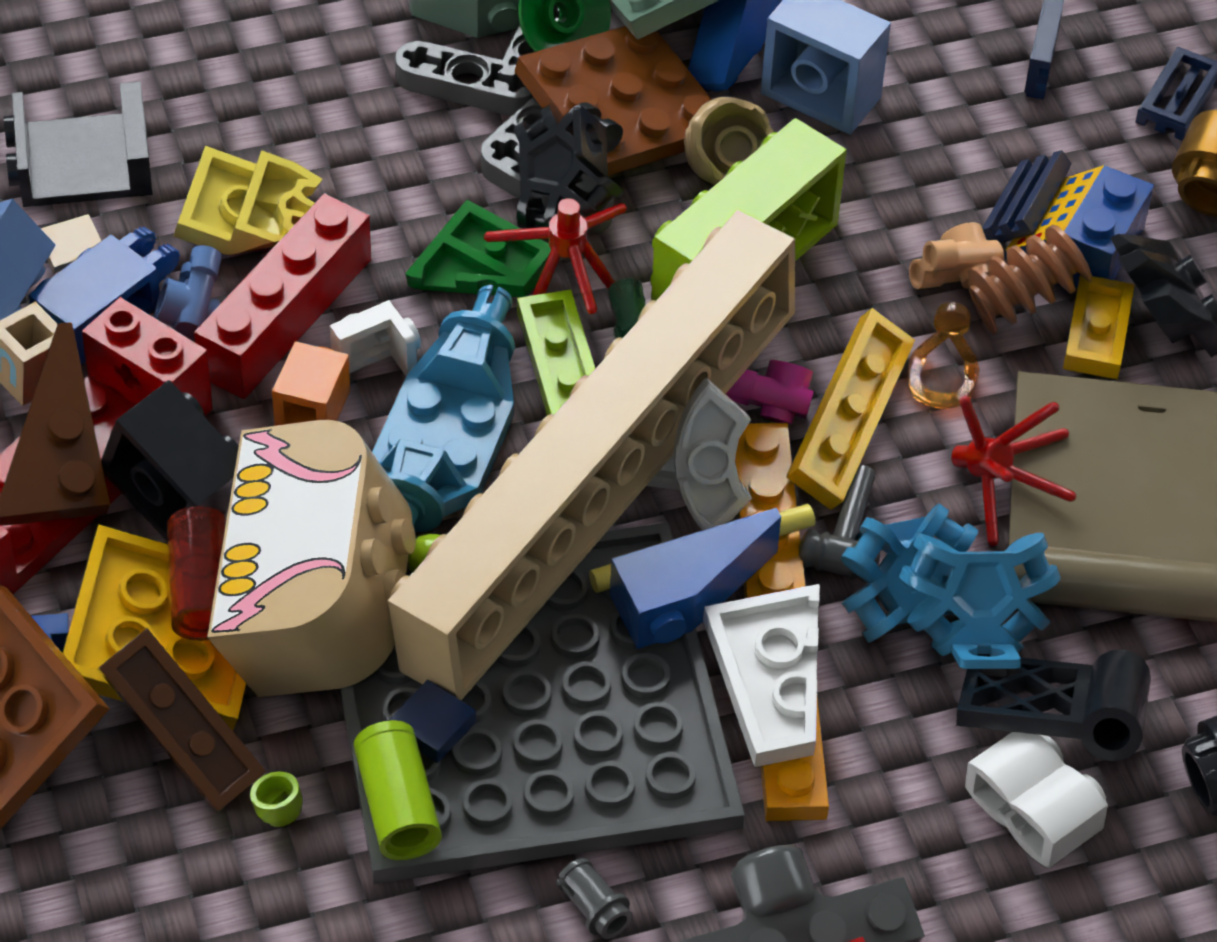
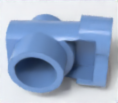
M206 245L192 248L190 262H185L181 266L179 281L166 278L156 302L154 318L162 323L171 325L172 329L195 342L194 332L220 304L218 299L210 297L213 283L218 277L222 258L220 251Z

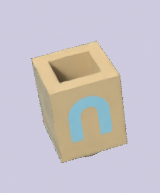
M36 301L0 320V383L22 406L33 399L57 327V323Z

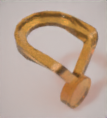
M947 302L937 307L933 320L937 331L919 345L909 359L908 389L914 398L934 408L951 409L960 406V398L966 395L971 399L976 388L980 368L975 354L963 336L970 327L971 314L962 304ZM950 338L964 361V384L956 392L937 393L923 385L920 380V373L927 355L946 339Z

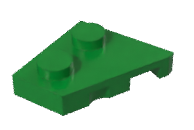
M466 200L405 275L408 286L413 289L478 294L483 286L493 285L491 293L493 296H495L498 287H501L511 297H526L536 286L551 249L549 243L542 239L486 242L484 240L486 232L521 228Z

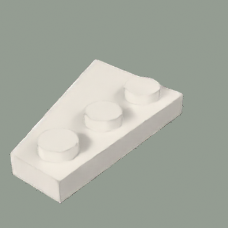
M820 584L704 607L703 622L754 767L814 755L816 743V679Z

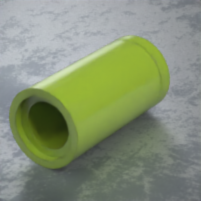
M397 720L382 721L366 727L355 737L353 746L380 852L383 856L392 860H408L421 857L439 845L442 833L414 729L408 723Z

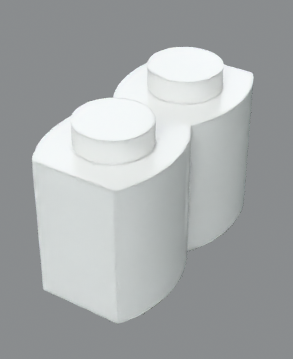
M1011 732L968 762L965 788L969 794L995 821L1007 827L1018 844L1032 858L1047 868L1053 866L1104 828L1108 804L1102 787L1093 777L1087 774L1082 775L1074 768L1066 765L1060 748L1047 735Z

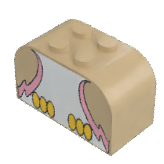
M315 420L241 430L207 638L257 697L332 690L354 685L373 674L386 661L394 648L395 642L388 600L395 584L403 576H406L408 555L412 554L415 549L416 536L412 524V513L404 496L359 433L351 426L335 420Z

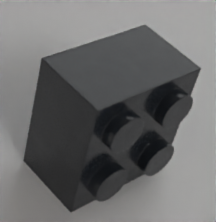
M168 380L116 420L101 458L104 475L170 545L182 548L227 512L239 445L230 436L221 435L205 418L201 405L192 395L187 392L181 393Z

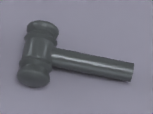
M859 465L844 498L833 535H830L828 532L819 534V532L812 528L804 533L799 545V557L803 561V568L814 567L817 572L825 571L848 576L850 580L859 577L843 564L841 556L847 547L855 548L859 541L856 538L876 475L871 467ZM880 552L874 560L878 566L880 563ZM859 577V579H861L863 582L868 583L867 581Z

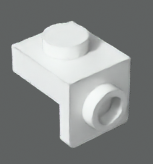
M390 300L360 313L350 314L341 321L330 325L331 349L349 354L350 373L390 356L393 357L406 376L417 364V349L421 348L419 332L410 318L406 317L403 319Z

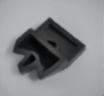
M1117 234L1110 237L1120 254L1118 258L1139 289L1144 304L1172 344L1193 333L1211 358L1217 355V300L1213 294L1204 298L1199 287L1207 283V280L1192 255L1190 254L1182 259L1172 244L1165 240L1127 234Z

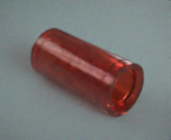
M196 506L181 509L171 515L167 522L171 627L178 636L196 641L209 640L207 638L227 520L223 513L209 507Z

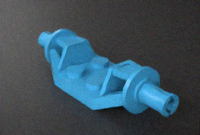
M486 285L480 288L472 311L460 310L451 312L443 319L438 332V339L407 374L372 450L374 456L408 502L415 532L432 531L440 525L443 517L467 507L475 495L482 493L514 418V399L509 362L515 350V343L511 333L502 324L512 306L513 300L511 295L501 287H498L492 303L488 300L493 291V285Z

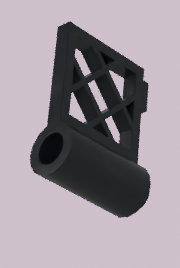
M1123 649L1110 650L1100 655L1093 665L1021 658L1020 668L967 669L957 708L956 726L1082 739L1086 749L1097 758L1107 761H1121L1132 756L1140 748L1143 739L1151 683L1150 669L1144 659L1136 653ZM977 654V656L992 657L990 654ZM987 676L1005 677V678H1004V679H1001V680H998V681H993L992 679H990V678L987 677ZM1049 683H1062L1066 685L1055 688ZM1028 691L1033 696L1021 699L1015 694ZM994 702L1000 707L994 708L985 707L982 705ZM1054 708L1064 715L1043 712Z

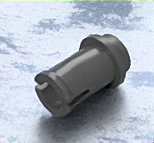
M579 858L572 861L560 872L559 876L561 879L556 881L557 887L569 897L586 917L585 925L591 934H600L602 938L610 939L625 930L632 920V912L629 910V899L622 893L615 894L596 872L588 859Z

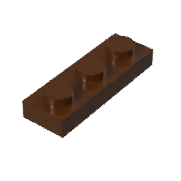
M148 628L98 667L99 673L216 813L266 772Z

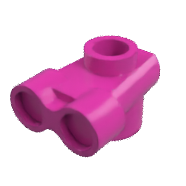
M770 360L765 376L758 375L757 372L747 369L728 390L726 395L736 403L762 407L760 417L793 425L795 416L804 419L807 417L814 391L809 390L813 371L789 362Z

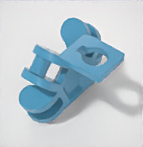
M940 503L935 505L926 517L885 525L875 519L865 518L859 528L860 533L857 535L859 540L855 548L847 547L841 556V561L851 571L867 581L868 584L841 604L848 613L856 612L866 627L862 635L868 643L881 637L896 625L907 623V618L915 607L930 597V595L907 585L899 578L903 566H911L918 551L913 546L918 533L931 537L935 536L958 552H967L978 534V529L969 523L963 527L947 517L949 510ZM883 550L887 554L878 566L874 560L879 552ZM939 561L932 576L946 584L953 566ZM876 595L888 613L886 615L874 597ZM950 609L943 614L956 616Z
M918 533L913 544L918 551L911 566H903L899 578L907 585L930 595V597L915 607L908 616L907 623L917 632L924 630L933 639L931 647L939 655L945 656L952 653L960 668H1020L1021 658L1018 653L1025 648L1021 641L1035 627L1042 631L1050 624L1049 619L1029 598L1051 589L1061 580L1057 566L1049 565L1044 551L1048 548V543L1044 533H1034L1017 539L1005 551L958 552L934 537ZM939 561L953 566L946 584L932 576ZM1023 563L1027 574L1019 581L1014 567ZM950 609L960 620L950 623L943 614ZM1016 609H1019V611H1018L1015 615H1013L1005 624H1003V622H1004ZM977 654H990L992 657L977 656Z

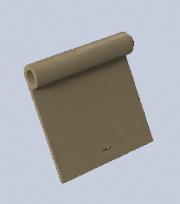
M1018 371L1014 426L1051 402L1058 403L1059 410L1039 425L1015 439L1013 443L1061 428H1066L1069 431V436L1064 440L1014 455L1013 466L1072 490L1077 496L1075 501L1068 502L1015 479L1011 481L1008 547L1014 541L1024 536L1044 533L1048 543V548L1044 551L1049 565L1057 566L1061 576V580L1057 585L1029 599L1033 603L1217 622V392ZM1022 563L1014 567L1020 581L1027 574Z

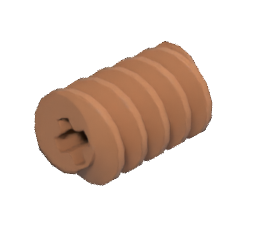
M1051 225L1045 229L1046 243L1036 235L1029 237L1026 240L1027 254L1018 246L1010 247L1007 250L1008 265L1001 258L993 256L987 261L988 274L977 266L968 271L969 292L982 321L993 335L998 333L995 318L997 315H1002L1011 325L1017 323L1016 305L1020 304L1031 315L1036 313L1034 296L1038 293L1047 302L1053 304L1056 302L1053 285L1059 283L1071 294L1076 291L1073 280L1074 274L1079 273L1089 284L1092 282V274L1082 252L1072 238L1059 226Z

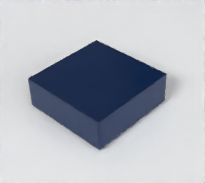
M427 679L389 720L403 721L411 725L415 732L419 751L438 763L476 723V710Z

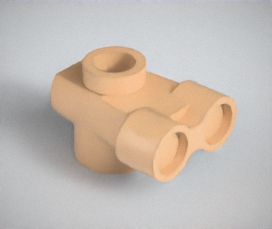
M969 222L957 225L946 231L940 240L925 243L922 259H914L910 263V282L915 289L941 287L944 283L961 281L962 286L969 289L968 271L977 266L988 274L987 261L993 256H997L1004 261L1003 248L997 240H986L981 224Z

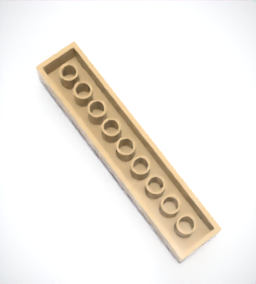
M737 210L722 228L716 227L709 234L703 249L690 264L684 263L678 268L673 276L671 285L656 301L651 300L645 305L637 323L623 338L618 337L610 344L605 353L604 360L589 376L584 375L576 382L569 399L554 415L549 414L541 421L534 438L519 454L515 453L506 460L499 477L484 494L479 493L470 500L463 517L447 535L442 534L434 540L426 558L410 576H403L395 584L389 596L388 606L400 672L421 684L428 679L459 700L466 696L672 457L681 415L687 402L701 382L707 377L726 394L795 314V238Z

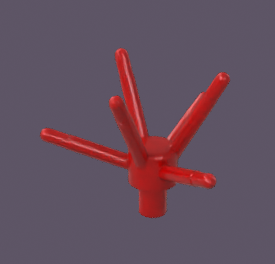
M566 198L558 203V214L551 218L549 227L489 231L484 234L486 242L549 239L548 243L551 251L532 295L545 294L560 257L570 258L586 311L590 315L597 312V305L581 253L613 297L621 295V289L587 241V229L625 213L627 207L623 203L584 218L580 215V204L574 199Z
M966 395L960 398L959 403L973 441L969 445L956 446L952 451L951 459L955 467L968 468L972 475L981 477L987 542L990 546H996L999 542L994 478H999L1004 482H1011L1015 479L1068 502L1076 500L1077 496L1074 491L1013 466L1014 455L1068 438L1069 431L1066 428H1061L1011 443L1059 410L1058 403H1049L996 438H985L971 399Z

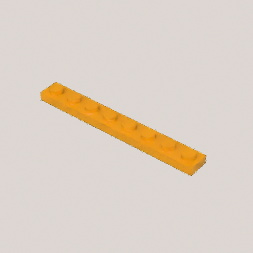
M749 423L739 438L735 464L739 480L747 489L752 499L737 514V520L776 507L779 512L797 507L795 485L786 478L792 465L788 423ZM800 531L779 537L777 553L743 584L745 598L805 587L803 561L799 557ZM818 699L814 755L760 766L765 821L827 820L829 801Z

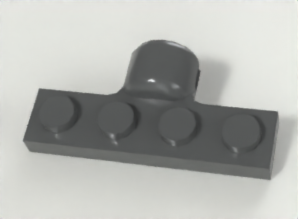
M789 844L772 846L751 853L739 860L736 867L733 868L731 878L743 911L742 922L678 942H848L862 936L865 942H920L925 935L904 876L834 897L823 896L815 889L802 849L796 845Z

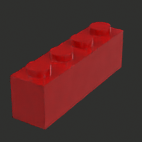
M325 193L315 202L194 332L195 343L207 350L211 383L244 400L292 348L294 342H297L371 261L370 215Z

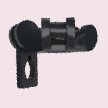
M585 102L573 107L564 117L550 103L541 109V119L531 125L523 121L515 126L514 132L519 141L521 195L516 215L518 227L521 229L549 227L551 218L558 214V203L566 198L576 200L580 204V212L586 217L604 210L614 197L619 200L626 191L608 177L607 153L613 151L620 143L623 136L621 125L609 118L601 119V111L593 104ZM583 173L597 183L585 200L571 190ZM542 194L549 195L546 209L542 202Z

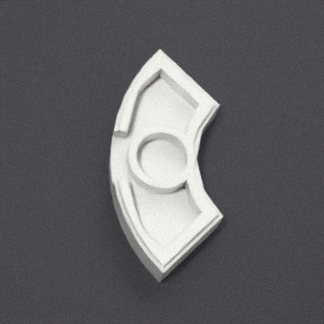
M707 377L696 388L687 402L678 424L674 443V468L677 484L689 512L702 530L730 522L752 499L747 489L739 480L735 464L739 438L751 419L743 409Z

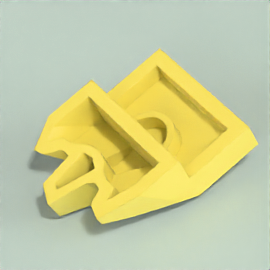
M205 146L173 236L196 245L211 246L225 255L274 247L315 204V202L306 197L313 195L320 185L322 178L293 161L262 150L256 164Z

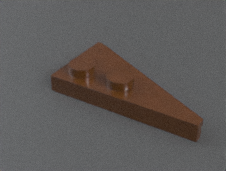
M72 322L57 324L0 495L1 526L103 515L108 512L110 501Z

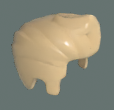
M718 97L703 104L692 117L685 132V154L691 169L701 179L715 186L726 176L733 164L746 160L760 148L764 139L774 132L766 112L758 105L733 97Z

